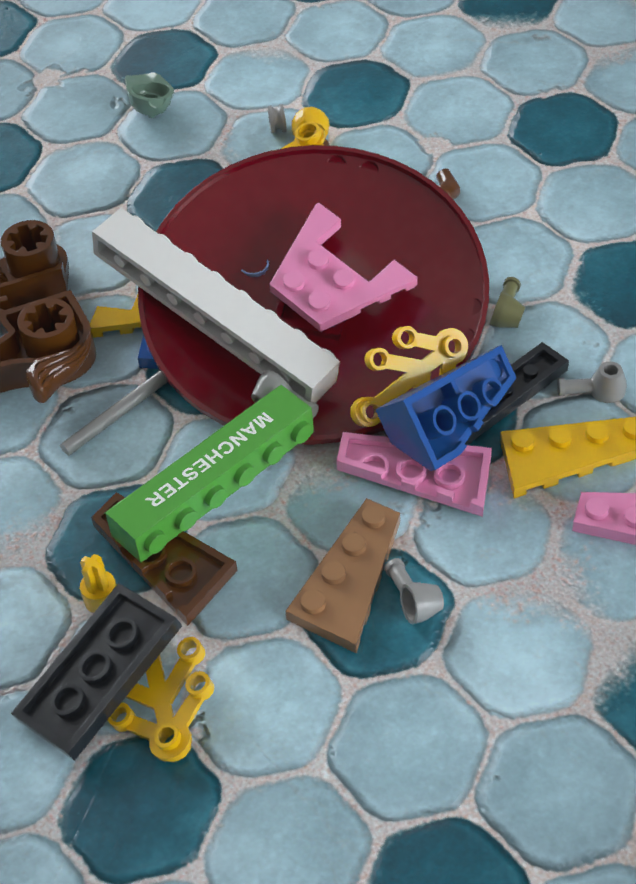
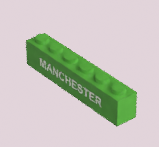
M283 385L278 386L106 511L105 514L111 536L140 563L152 554L160 552L169 541L181 532L189 530L198 519L210 510L221 506L226 498L241 487L250 484L255 476L267 467L278 463L283 455L296 445L304 443L314 433L312 407Z

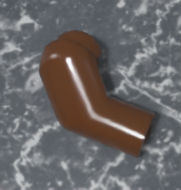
M449 169L440 170L436 175V179L440 184L438 186L453 200L456 199L460 194L459 184Z

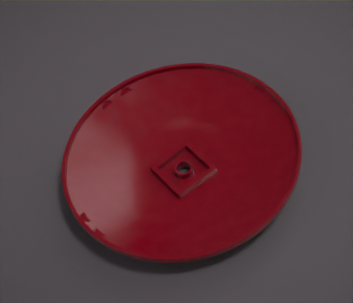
M309 145L277 149L248 157L225 167L195 186L174 206L156 231L158 234L165 235L172 244L182 251L192 254L199 263L209 270L218 272L229 284L238 290L245 291L256 303L265 309L275 312L286 324L302 331L313 343L322 349L332 352L336 359L340 361L337 382L316 402L319 409L313 418L314 433L302 444L341 442L343 432L372 435L385 431L381 421L372 427L357 425L351 418V406L358 398H374L405 372L388 369L370 370L365 364L366 353L370 349L383 348L391 355L422 360L432 352L418 347L409 349L397 348L392 340V335L397 328L410 326L417 333L436 336L444 329H458L465 335L468 341L467 355L463 361L456 364V367L469 361L473 356L485 326L489 305V275L484 251L473 225L456 202L432 180L399 161L377 153L341 146ZM318 202L341 219V228L321 246L364 279L371 281L393 260H396L417 276V286L407 292L405 289L392 294L391 299L381 304L375 302L360 309V314L321 332L270 291V282ZM267 260L269 261L268 270L259 277H250L241 271L243 269L248 273H258L266 268ZM138 286V309L142 331L158 369L169 384L198 411L224 426L255 404L251 395L262 374ZM405 331L401 334V340L404 344H407L409 341V335ZM453 340L448 344V348L452 353L455 351ZM375 353L373 361L377 366L382 362L379 353ZM440 365L431 372L430 380L439 376ZM371 405L366 408V415L370 419L374 416V408Z

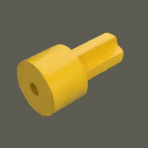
M97 554L91 557L84 556L80 562L83 579L80 582V591L86 609L92 613L97 610L116 587L113 575L105 571L102 557Z

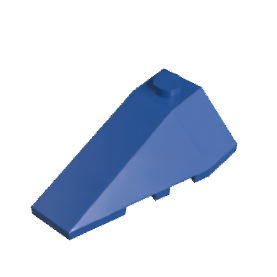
M502 345L400 395L375 410L391 444L429 471H434L461 455L467 447L466 441L473 432L480 429L484 423L482 420L491 407L497 406L517 377Z

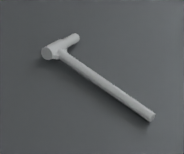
M158 371L61 443L62 451L70 456L165 385L168 381L161 371Z

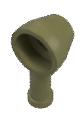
M508 277L505 279L503 290L500 293L489 325L500 328H518L525 306L514 298L521 287V283L517 278Z

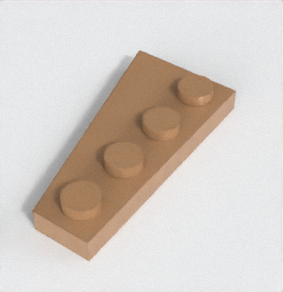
M366 498L286 609V619L357 653L360 636L364 625L367 623L375 591H378L381 574L385 562L388 561L400 525V513Z

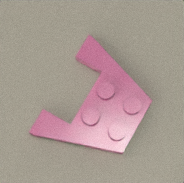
M318 202L270 282V291L321 332L360 314V309L375 302L381 304L391 299V295L405 289L407 292L417 286V276L396 260H393L371 281L364 279L321 246L341 228V219Z

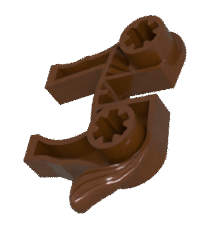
M26 220L10 226L3 233L0 241L4 257L0 259V333L2 335L0 338V393L29 387L34 399L39 403H45L60 386L78 379L92 367L96 359V347L90 323L71 290H68L69 261L67 253L60 245L56 244L53 229L47 223L37 220Z

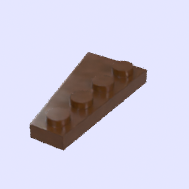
M116 492L91 517L94 528L188 626L238 571L236 561L183 531L169 541L160 552L152 554L140 563L111 536L105 512L126 498Z

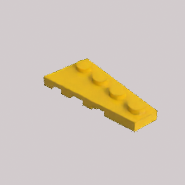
M636 417L501 431L500 443L513 498L524 496L528 489L542 486L545 489L558 485L559 479L577 474L578 477L592 474L594 468L608 464L610 467L635 460Z

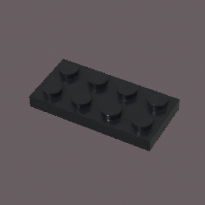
M118 583L11 714L20 723L75 761L180 630L182 624L175 616Z

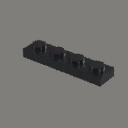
M542 342L511 364L517 377L497 406L491 407L482 420L484 422L478 431L472 433L465 444L469 445L568 371L569 360Z

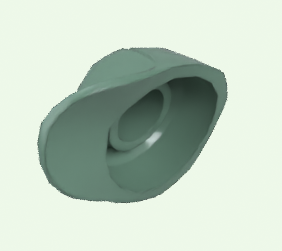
M157 73L125 76L129 102L137 112L154 118L156 115L166 111L171 103L174 89L162 76Z

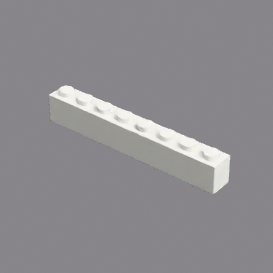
M120 208L92 231L94 255L260 374H263L265 370L276 372L286 380L293 392L314 403L337 382L340 361L336 359L332 352L322 349L313 343L302 331L292 328L282 321L275 312L265 309L256 303L245 291L238 290L225 281L218 272L209 270L199 263L192 254L179 249L165 235L158 234L145 225L138 216H132Z

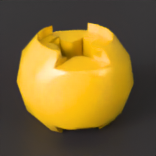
M311 106L296 112L291 124L294 137L296 129L301 124L314 122L324 130L326 138L329 133V119L321 109Z

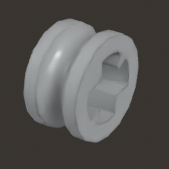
M279 104L278 108L268 106L271 134L275 133L277 129L286 132L283 104Z

